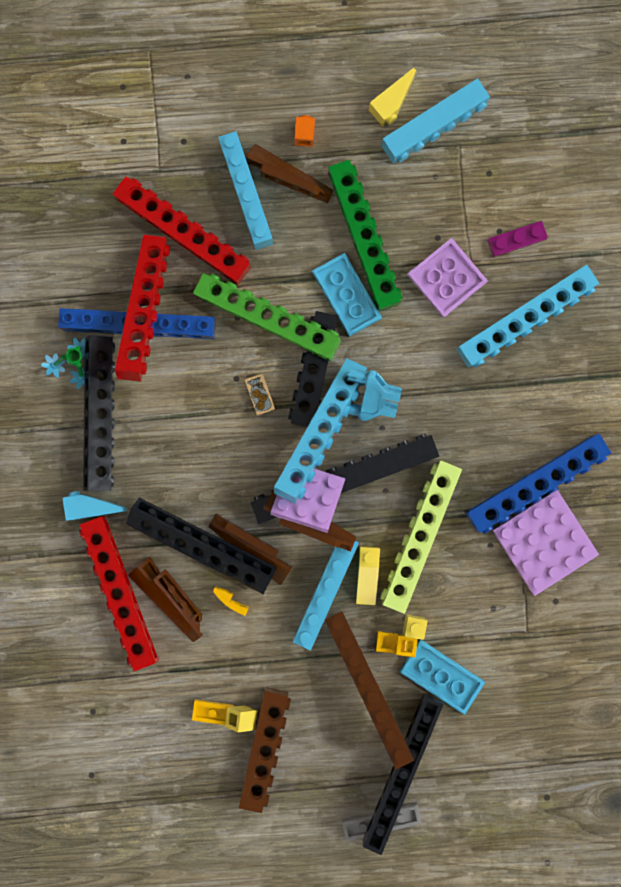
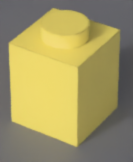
M406 614L403 635L424 640L427 619Z
M245 705L227 707L225 727L236 732L255 730L258 710Z

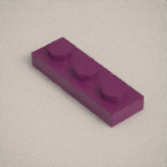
M539 221L488 238L487 241L494 258L548 239L543 222Z

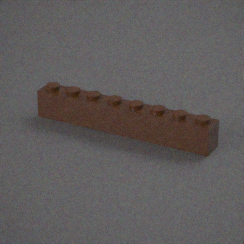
M341 611L325 619L395 769L414 761L344 613Z

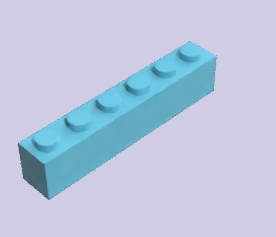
M477 78L384 137L381 146L393 164L397 161L403 162L409 157L408 154L413 151H420L425 146L424 144L429 141L431 143L436 141L441 133L445 131L450 132L456 127L457 123L467 121L474 112L477 111L479 113L487 107L490 96Z
M237 132L218 137L255 250L273 245V238Z
M355 540L351 552L340 547H334L295 633L293 643L311 651L357 549L358 541Z

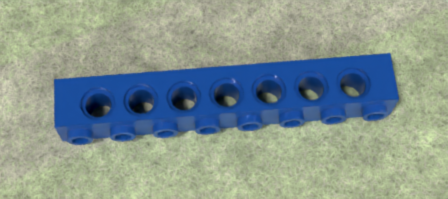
M60 308L58 328L67 332L122 335L127 312ZM157 314L156 323L153 322L152 328H154V336L215 340L216 320L214 317Z
M600 433L594 434L466 511L465 514L475 531L485 534L493 529L492 525L497 522L502 524L510 519V514L514 512L518 514L526 509L525 505L530 502L535 504L540 501L543 494L547 492L551 494L559 489L558 485L563 482L564 484L570 483L575 479L574 476L580 473L582 475L591 470V465L603 463L607 460L606 456L610 455L611 451ZM586 450L589 451L591 454L589 460H586L584 458V452ZM569 460L574 462L573 470H570L567 466ZM553 470H556L558 472V478L556 480L552 479L551 472ZM536 480H540L542 482V488L540 490H537L535 488ZM521 489L526 492V497L523 500L518 496ZM505 499L510 502V507L507 510H504L502 507V502ZM488 509H491L494 513L493 518L490 520L485 516Z

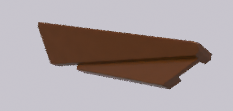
M254 144L246 154L247 164L260 168L262 178L328 204L333 189L257 144Z
M274 490L263 508L271 512L277 496L274 494ZM282 518L279 522L282 526L350 552L356 540L355 535L333 522L330 524L328 533Z
M214 515L209 528L226 542L277 567L272 579L281 585L292 566L276 557L279 550L220 515Z
M149 557L128 575L192 642L202 637L200 632L202 613L166 569L160 573L151 557Z

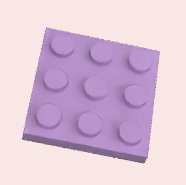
M452 238L407 274L443 318L488 282Z
M314 469L316 474L311 483L307 482L305 486L307 490L302 500L298 499L296 504L277 495L271 515L328 533L345 478ZM293 477L291 478V481L294 483H298L301 481V479L299 477Z

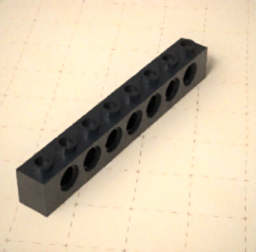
M89 335L85 338L83 491H111V487L114 485V477L111 476L112 468L114 467V457L112 456L114 438L112 437V430L115 425L114 418H112V411L115 408V401L112 399V392L115 389V382L112 380V373L115 371V362L113 361L115 343L113 342V337ZM98 352L103 354V361H100L97 358ZM98 371L103 373L104 378L102 381L97 378ZM98 390L103 393L102 400L97 397ZM98 409L103 412L102 419L96 415ZM98 428H100L103 431L102 438H99L96 435V430ZM98 447H100L103 451V455L101 457H98L96 455V449ZM98 466L101 467L103 470V473L100 477L96 474V468Z
M140 497L131 507L125 523L261 594H264L277 569V567Z
M423 693L404 738L414 761L398 769H395L393 765L362 839L364 848L379 855H382L443 708L444 704L441 700Z

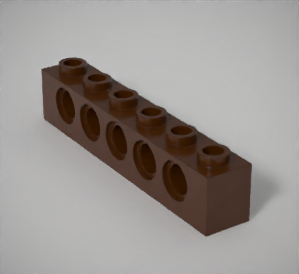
M269 687L265 688L239 804L240 809L262 813L263 807L268 806L270 795H267L266 792L268 787H272L274 776L270 774L272 768H276L278 756H275L276 748L280 749L282 737L279 736L280 729H285L287 719L283 717L284 711L289 710L291 702L287 691ZM277 707L280 712L277 715H272L269 709ZM271 726L275 729V732L268 734L265 732V728ZM263 746L270 747L271 751L269 753H263L260 748ZM263 765L267 770L261 773L256 768ZM259 785L262 787V790L255 792L252 787Z

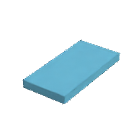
M345 253L312 271L348 337L382 319Z
M421 639L417 642L416 656L407 657L399 670L401 674L464 715L485 684L484 680Z

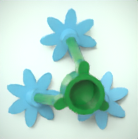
M73 338L74 345L67 346L69 350H67L66 355H61L59 359L56 353L52 358L45 355L48 363H42L41 366L48 368L46 375H50L53 372L54 376L58 378L59 371H66L64 367L60 366L65 361L69 365H76L78 372H70L74 378L69 382L77 383L76 388L80 389L82 384L84 385V371L80 362L82 361V355L85 357V338L80 343L76 338Z

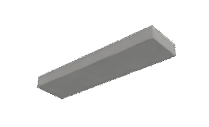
M417 803L401 807L392 831L422 824ZM373 813L341 820L345 840L350 841L363 838Z

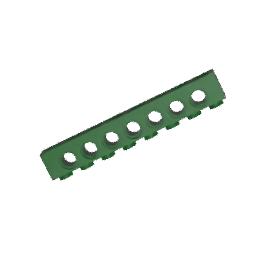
M350 159L329 166L328 175L377 310L381 312L400 305L403 295L400 288H396L394 271H390L388 266L390 263L387 252H383L381 247L384 245L381 235L376 233L377 224L375 218H371L369 211H371L368 200H364V188L362 183L357 181L356 176H358L356 166L351 164ZM344 180H349L352 184L350 186H344L342 182ZM354 197L358 200V202L356 204H352L348 201V199ZM362 215L364 220L359 222L354 217ZM367 232L371 235V238L364 239L361 237V234ZM375 250L377 256L370 257L367 252ZM376 267H380L383 269L384 273L381 275H377L374 272V269ZM387 285L390 291L387 293L382 292L380 286Z

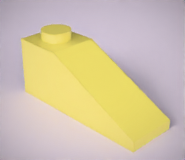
M414 68L370 102L369 111L382 127L386 124H392L397 119L400 108L414 80L416 73Z
M359 546L356 604H376L380 558L379 547Z

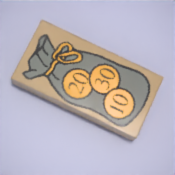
M263 373L245 379L257 416L275 410Z

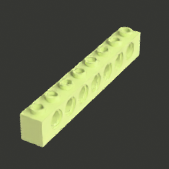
M443 461L433 464L430 474H432L431 480L426 482L423 489L425 495L423 499H419L416 506L418 510L416 517L413 516L410 521L409 527L411 530L409 535L405 534L402 545L404 548L402 553L398 552L394 562L397 564L394 571L391 570L387 581L390 582L388 588H384L380 596L384 606L405 614L461 474V468ZM439 477H443L446 481L445 486L442 488L437 485ZM433 494L439 498V502L434 506L429 501L430 496ZM426 512L432 516L429 523H424L422 520V516ZM419 530H422L425 534L424 539L421 541H417L415 538V534ZM412 548H415L418 552L414 559L408 557V551ZM405 566H408L410 568V574L406 577H403L401 575V569ZM396 585L403 586V592L399 595L393 592Z

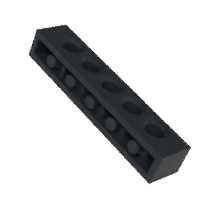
M319 311L315 312V316L311 315L310 322L314 321L320 324L321 329L328 331V329L335 331L337 315ZM317 336L314 339L315 344H320L323 341V337ZM309 351L302 354L301 364H304L303 370L298 372L296 380L300 384L298 390H294L292 401L296 402L294 409L290 408L288 416L292 425L308 428L318 410L328 360L320 356H314ZM311 365L318 368V372L314 375L309 374L307 371ZM304 385H313L314 391L312 393H305L303 390ZM302 402L310 405V409L307 412L300 411L299 405Z

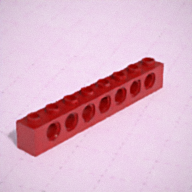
M125 176L113 192V196L118 202L237 286L251 269L249 259L243 254L237 255L229 244L224 243L223 245L218 241L219 238L216 235L203 231V227L196 221L193 223L189 221L185 213L180 210L176 212L172 209L173 206L165 199L163 201L159 200L157 194L151 189L145 190L142 188V184L137 179H130ZM135 195H142L139 200H133ZM151 205L157 206L156 210L148 211ZM166 216H172L170 222H164ZM181 227H188L185 233H179ZM198 237L203 238L201 244H195L194 240ZM212 248L219 249L216 255L209 254ZM227 259L234 260V264L231 266H226L224 263Z
M143 234L115 366L117 379L141 382L142 376L146 375L147 363L145 361L146 357L150 356L151 351L149 341L153 340L154 328L152 326L153 322L156 323L157 311L155 310L156 306L160 305L161 295L159 290L163 289L164 286L162 275L167 271V261L165 260L170 255V245H167L166 237ZM132 357H138L135 360H130Z
M106 516L80 524V536L82 540L86 541L88 546L86 547L87 555L93 560L94 574L99 576L101 582L99 587L102 594H105L108 600L106 606L108 611L112 612L115 619L113 620L115 630L119 631L121 635L120 644L123 649H126L128 654L126 659L129 667H132L135 672L157 663L159 660ZM95 534L101 536L102 541L100 544L94 542ZM102 552L108 554L107 562H103L100 559ZM109 570L115 573L114 580L108 579L107 572ZM115 588L121 590V598H116L114 596ZM121 607H126L128 609V616H123L121 614ZM128 625H132L135 627V634L132 635L128 633ZM137 643L142 646L143 650L141 653L134 650V644Z

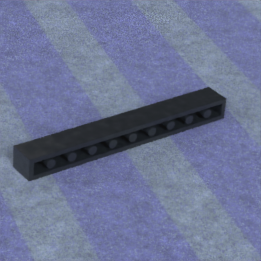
M426 433L416 436V441L409 443L408 440L397 444L398 448L391 450L390 447L379 450V455L373 456L371 453L361 457L362 461L355 463L352 460L344 463V468L337 470L336 467L325 470V472L345 478L341 493L440 456L432 435L426 436ZM264 493L253 497L254 501L250 502L258 524L277 518L271 515V512L263 509L270 495L265 497Z

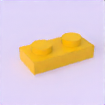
M195 699L192 721L225 725L227 707H233L234 705Z

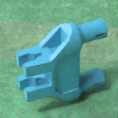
M350 368L348 380L364 383L366 390L363 404L351 403L349 414L358 416L359 420L362 421L370 420L379 415L395 418L398 404L386 400L399 402L402 388L387 384L374 370L364 372Z

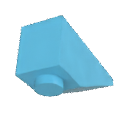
M80 491L68 493L69 497H63L66 521L127 511V507L90 495H80Z

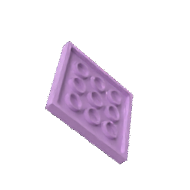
M558 490L546 495L537 503L532 504L524 511L516 514L492 530L534 596L599 555Z

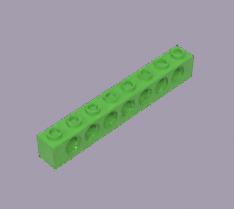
M212 273L210 275L202 274L193 292L197 298L330 362L332 361L341 343L337 332L331 329L325 331L321 329L320 324L314 321L308 323L304 321L303 316L297 313L291 315L287 313L286 308L280 305L274 307L270 305L269 300L263 297L257 299L253 297L254 294L246 289L240 291L236 289L237 286L229 281L223 283L220 281V277ZM216 289H222L219 295H214ZM238 296L237 302L231 303V298ZM250 304H255V308L252 311H247V307ZM266 312H272V316L269 319H264ZM283 320H289L288 326L280 327ZM300 328H306L304 335H297V331ZM317 336H323V341L320 344L314 343V339Z

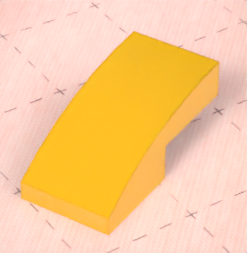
M219 586L214 587L213 592L226 606L246 616L249 606L231 600L234 592Z
M377 631L375 651L415 657L418 639L405 637L397 633Z

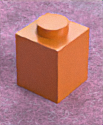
M309 115L296 116L295 146H314L315 118Z

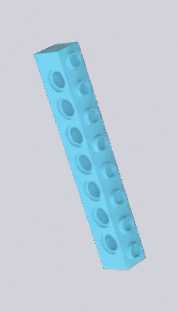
M585 265L468 340L456 350L468 368L471 366L477 368L485 362L483 359L488 355L492 358L501 352L499 348L505 345L508 348L517 342L515 338L519 335L525 337L532 332L531 328L533 326H542L548 322L547 317L551 315L556 317L564 312L563 307L566 305L571 307L580 301L579 297L583 294L587 297L595 292L594 287L600 283L588 265ZM572 284H576L579 287V292L573 290ZM557 294L562 295L563 302L557 300ZM540 305H546L548 312H543ZM525 314L532 317L531 323L525 320ZM509 324L516 327V333H512L509 330ZM494 334L501 338L500 343L493 341L492 337ZM477 345H483L485 352L479 353L476 348Z
M346 358L274 486V494L296 504L298 499L302 500L307 490L305 488L307 482L311 483L316 474L314 469L317 465L320 466L325 457L323 455L325 449H330L334 441L332 439L334 433L338 434L342 427V418H347L351 410V402H355L359 396V387L365 385L364 383L351 380L350 382L353 385L345 383L349 381L350 368L367 372L366 367ZM343 397L345 398V400L339 401L336 398ZM333 412L336 416L330 417L328 413ZM325 428L328 432L321 433L319 429ZM312 444H316L319 446V448L311 449L309 446ZM303 460H307L310 462V464L308 466H303L300 464V462ZM299 477L301 481L294 483L291 481V478Z

